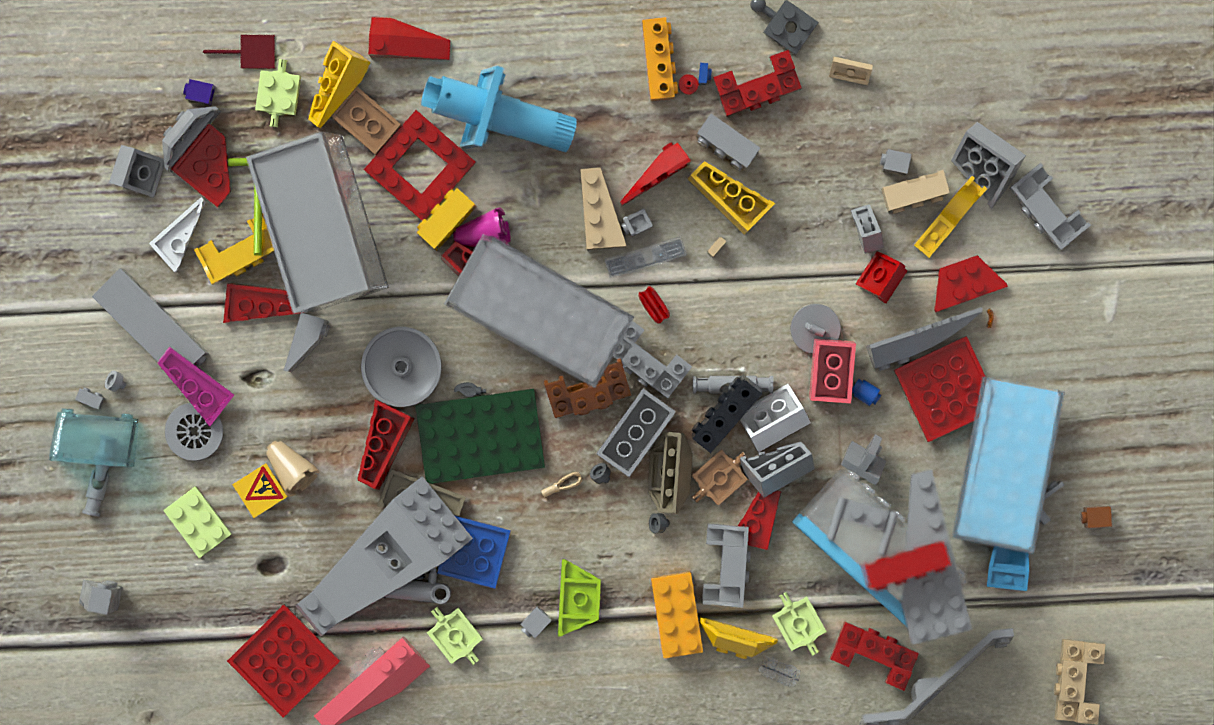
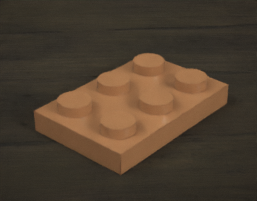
M358 87L351 92L331 116L375 155L401 126L396 119Z

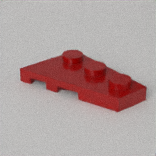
M758 491L746 514L738 524V526L749 527L748 546L768 550L782 491H775L766 497H763Z

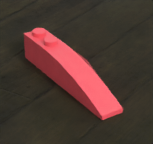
M403 636L316 713L314 717L321 725H339L399 694L429 668L430 665Z

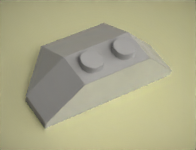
M217 107L187 109L186 112L182 111L177 116V123L173 127L170 126L163 134L164 166L167 171L172 172V167L205 127L216 119L221 110Z

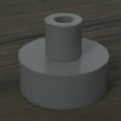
M605 463L595 465L590 471V477L595 483H608L610 481L611 470Z
M654 513L649 518V528L652 533H663L666 527L670 525V521L662 513Z

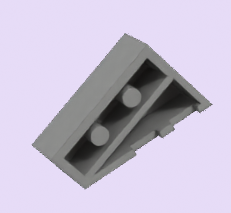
M802 442L777 448V451L766 454L765 452L758 453L759 456L740 458L744 475L763 497L770 495L815 469L812 453Z
M83 579L79 604L84 606L87 611L110 614L118 611L122 587L117 586L118 582L106 580L100 583Z

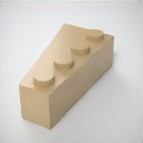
M601 168L581 169L587 250L627 247Z

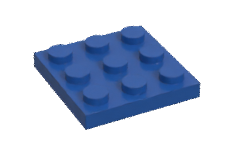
M455 516L473 539L439 565L437 574L495 589L511 530Z

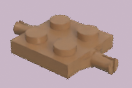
M721 449L691 475L700 487V490L692 496L693 499L699 496L695 500L696 503L706 495L712 498L717 505H720L748 480L739 467L741 465L739 459L745 455L743 452L733 460Z

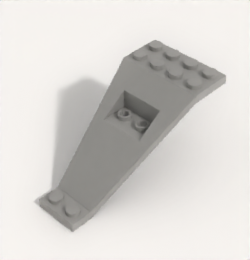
M422 476L385 507L316 588L295 606L321 637L339 622L441 565L473 538ZM378 546H382L384 551H380ZM391 561L396 563V567L391 565Z
M1013 628L992 630L939 679L938 677L918 679L911 690L912 703L906 709L862 715L859 725H906L989 646L995 645V648L1007 647V644H1010L1014 637Z

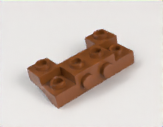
M621 358L617 359V363L611 365L601 364L605 376L566 387L563 376H559L560 380L548 383V380H545L544 385L554 417L558 418L574 413V415H586L591 410L608 408L609 405L613 404L612 401L631 396Z

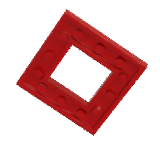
M415 110L363 170L423 221L424 219L427 220L431 215L432 209L437 204H441L445 199V195L455 188L476 164V161ZM417 139H420L447 163L445 168L422 194L393 169Z

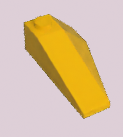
M333 41L324 58L323 65L326 67L323 77H319V93L314 96L308 119L321 128L362 81L371 62L353 50Z

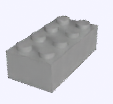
M642 389L596 454L630 477L676 411L645 389Z

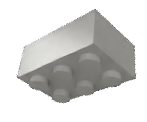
M713 114L709 115L696 135V138H698L697 142L706 149L708 146L715 150L714 154L722 160L726 158L731 161L730 166L739 172L741 169L743 171L747 169L760 150V147Z

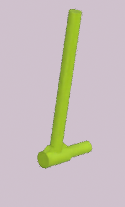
M228 158V166L249 167L246 158ZM254 185V255L260 256L262 255V208Z

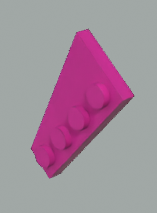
M170 346L157 362L209 426L212 425L234 396V393Z

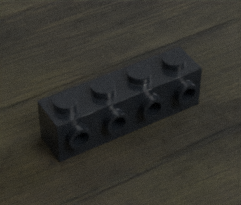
M744 374L732 381L730 390L720 395L717 405L714 408L710 407L704 415V420L701 423L697 422L691 430L692 439L709 453L713 452L763 394L762 388Z

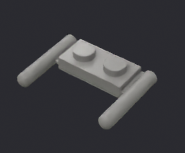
M839 497L827 539L834 541L841 519L884 531L878 554L886 556L898 514Z

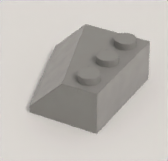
M977 122L966 131L951 161L966 179L973 176L975 178L974 182L982 188L984 186L987 188L983 195L989 201L987 204L993 208L1010 186L1026 155Z

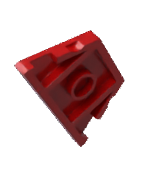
M978 255L942 267L938 271L934 312L1006 288L1008 285Z

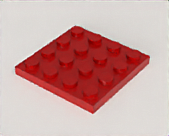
M967 336L894 369L927 442L981 418L982 413L978 414L979 404L982 402L983 383L987 388L989 382Z
M285 604L227 660L283 718L341 661Z

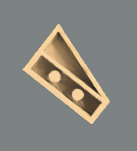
M944 170L881 189L887 212L893 211V214L905 211L904 207L911 205L913 209L924 206L923 202L929 200L932 203L943 201V197L950 193Z

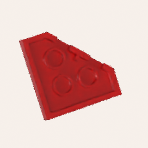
M208 124L171 170L219 208L231 193L226 137L211 124Z

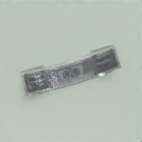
M680 236L604 260L610 278L666 263L687 256L682 237Z

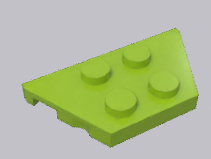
M562 559L559 637L599 620L601 579L566 559Z

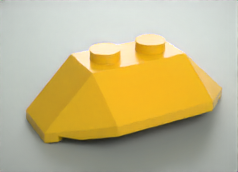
M700 616L699 618L712 645L717 647L716 651L728 654V651L736 653V657L747 659L748 656L754 657L778 642V639L705 617Z

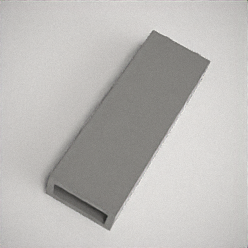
M119 268L92 296L157 362L169 346L198 367L206 361L207 358L205 356L208 352L124 269Z

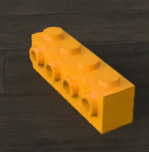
M666 17L642 20L650 101L674 99V94L678 93L677 82H673L672 74H676L675 62H671L670 54H674L673 42H669L668 34H672L671 23L666 21Z

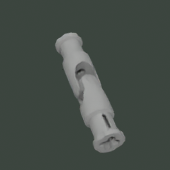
M693 376V394L697 392H709L710 394L727 393L731 388L732 381L736 377L740 378L741 376H710L709 378ZM747 376L762 388V391L773 393V376L766 378Z
M100 435L99 437L101 439L99 451H96L94 459L96 470L94 469L91 473L86 497H88L86 508L82 511L84 514L100 517L99 508L101 501L104 500L109 474L106 471L112 465L114 444L118 440V438ZM109 442L107 451H105L106 443ZM92 479L105 481V484L102 488L96 489L92 485Z

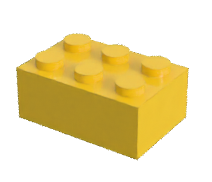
M458 188L455 191L451 189L444 197L445 202L441 206L437 204L430 212L432 216L428 220L424 219L417 226L419 230L416 233L436 251L477 207Z

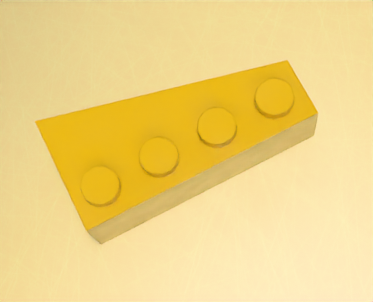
M705 161L688 178L744 235L775 204Z

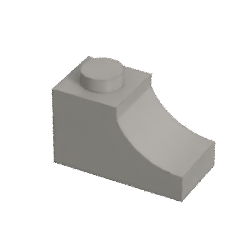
M870 204L851 210L864 253L884 248L882 233Z

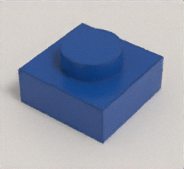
M700 63L698 85H706L707 80L711 81L712 69L708 68V63Z

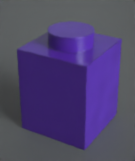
M189 79V83H186L184 86L183 95H186L185 99L188 101L211 106L216 86Z

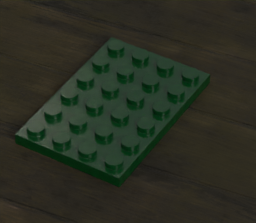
M534 389L415 405L425 479L430 484L545 468Z

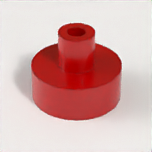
M691 74L682 76L678 83L679 90L685 95L694 94L698 89L697 78Z

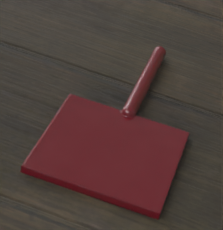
M241 35V50H203V53L241 54V69H275V35Z

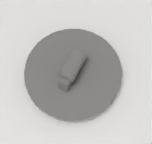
M809 304L802 307L794 315L790 327L791 336L795 344L808 353H813L814 338L838 340L841 330L840 321L835 312L822 304Z

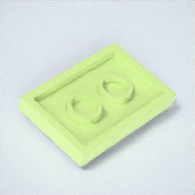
M197 486L163 510L198 558L204 556L232 535Z

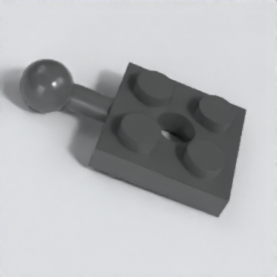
M751 0L750 7L754 12H763L772 19L763 33L794 55L798 53L819 23L788 0L784 1L777 12L766 6L765 0ZM787 22H793L796 25L794 33L786 31L785 25Z

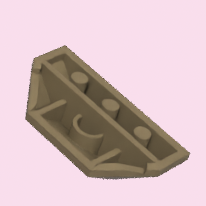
M664 432L650 451L648 492L657 506L658 512L678 514L690 494L693 453L684 433Z

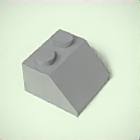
M121 145L109 183L154 198L164 168V159Z

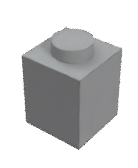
M888 149L885 154L882 153L880 165L883 166L882 171L907 175L911 154Z
M536 606L520 624L523 627L521 630L529 638L531 636L536 638L552 619L541 608Z

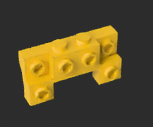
M263 212L262 255H254V235L220 253L213 240H210L200 248L194 249L212 285L234 274L236 277L247 272L245 268L251 265L256 267L262 264L264 258L275 252ZM253 218L252 220H251V219L247 220V223L249 224V226H250V228H251V230H252V232H253V234H254V218Z

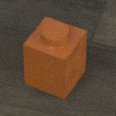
M1111 506L1083 507L1084 512H1081V523L1086 528L1112 527Z

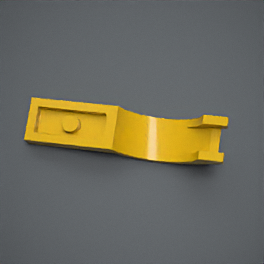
M973 176L960 188L914 244L927 257L930 258L971 206L987 190L985 186L982 188L974 182L975 178Z

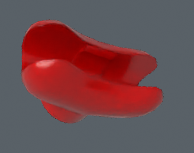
M648 286L645 291L639 292V300L655 323L661 324L664 319L670 317L668 308L653 287Z

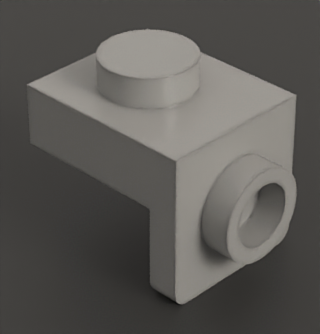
M644 208L628 217H624V223L621 224L626 235L630 233L631 237L653 227Z

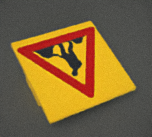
M267 463L232 484L253 518L287 498L286 493Z

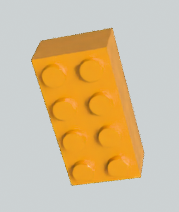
M691 572L651 577L663 658L702 653L703 648Z

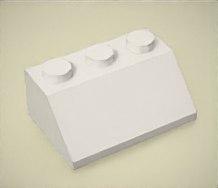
M788 384L756 401L740 419L758 452L811 423L803 406Z

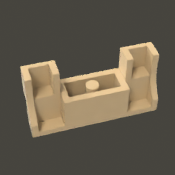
M1062 639L1060 663L1056 665V675H1059L1058 683H1055L1054 695H1057L1056 720L1098 725L1100 704L1084 702L1087 663L1104 664V643Z

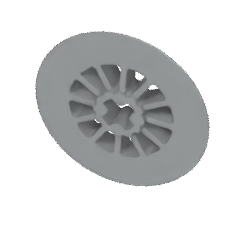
M186 403L176 408L170 414L165 426V438L168 446L177 456L186 460H201L212 455L219 447L223 437L222 422L218 416L212 423L211 429L203 430L202 428L207 423L205 422L200 426L203 419L201 415L196 423L195 415L200 414L191 403ZM188 415H192V424L187 418ZM185 419L188 426L181 424V421ZM179 425L184 427L186 431H178ZM191 427H192V428H196V427L199 428L198 431H197V432L199 433L198 436H197V435H193V436L190 435L191 432H192V431L190 430ZM203 432H211V437L209 438L204 435ZM186 433V436L179 439L178 434ZM201 436L208 439L206 445L202 441ZM189 437V440L185 446L182 443V441ZM192 439L194 443V449L189 448ZM197 439L202 445L201 448H197Z

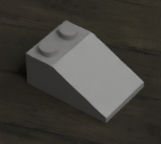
M301 312L284 371L293 372L323 340V337H327L330 325H327V320Z

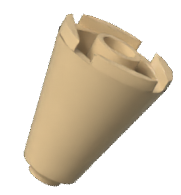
M274 441L267 447L268 451L266 454L285 493L289 497L296 495L295 491L298 489L301 491L306 489L317 478L316 473L320 472L317 467L284 442Z

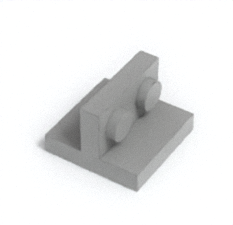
M875 434L866 449L851 441L841 465L876 485L886 463V460L878 456L882 449V446H880L882 438Z

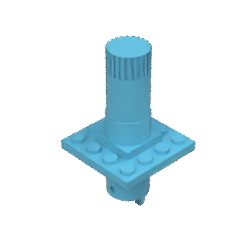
M493 66L481 70L477 86L442 76L441 79L432 76L428 78L423 91L421 106L431 108V112L466 123L460 143L462 148L482 147V144L487 142L489 133L486 131L489 130L562 152H567L571 145L577 124L576 118L503 95L502 91L498 90L499 85H502L505 79L503 67Z

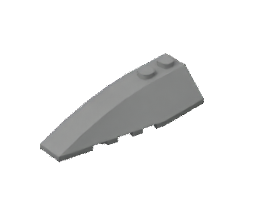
M982 307L867 345L866 348L873 369L879 368V371L890 368V363L897 361L899 365L910 361L909 357L937 345L962 329L983 311Z

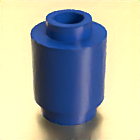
M858 379L852 388L854 397L868 406L871 404L876 405L881 397V394H879L880 389L866 380Z

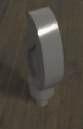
M470 382L458 384L454 388V392L460 391L466 397L486 393V389L477 387Z

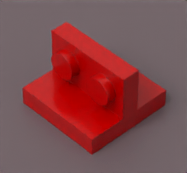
M876 251L856 282V285L887 304L908 270L905 269L906 266L903 263Z

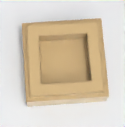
M719 237L707 251L708 254L713 258L726 241Z

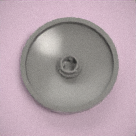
M393 327L377 334L365 348L361 361L363 381L370 393L379 401L397 407L412 406L429 397L438 385L442 370L441 357L433 341L424 333L409 327Z

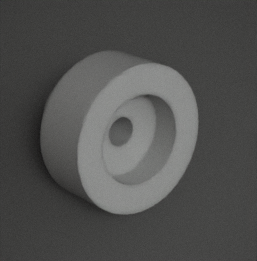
M111 371L106 378L105 388L112 392H116L119 388L124 389L126 382L123 381V375L117 371Z

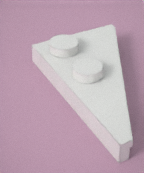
M202 197L149 243L175 273L180 267L206 201Z

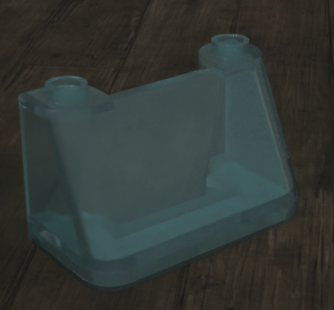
M63 408L61 412H57L50 448V461L119 467L135 466L139 419H134L133 414H121V417L75 414L73 413L74 409Z

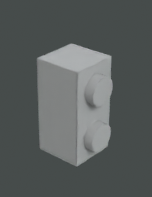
M86 387L79 389L75 398L76 401L96 409H101L105 399L102 397V394L98 392L94 394Z

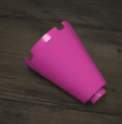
M501 207L495 208L457 227L456 232L453 233L454 241L464 247H476L481 236L485 234L506 247L510 246L508 242H511L509 224L502 217L505 215L504 210Z

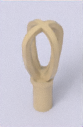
M578 472L570 473L554 483V485L541 490L545 498L561 490L571 489L581 484L582 477ZM572 476L578 477L576 483L560 487L568 478Z

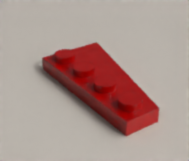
M227 283L223 323L301 313H293L287 291L284 289Z

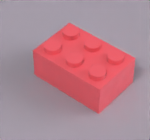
M814 338L809 399L811 401L851 404L856 343L854 341Z

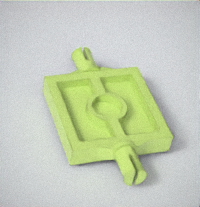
M279 59L278 71L260 72L255 110L271 114L270 127H278L279 116H296L301 76L287 73V60Z
M787 592L783 593L784 596L782 594L779 595L785 606L781 611L773 614L772 617L790 650L793 651L800 646L807 645L812 656L815 655L812 647L817 654L819 650L814 641L818 636L824 634L826 630L808 597L806 596L799 601L792 602Z
M438 607L435 610L433 609L431 613L438 622L427 634L449 662L453 664L456 660L465 656L472 665L478 662L479 659L472 650L483 638L459 607L451 614L445 616Z

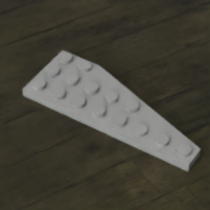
M932 470L911 474L905 551H912L916 547L944 541L951 565L946 566V571L935 573L933 570L927 572V576L916 580L915 577L907 578V583L903 584L901 605L910 641L913 645L972 630Z

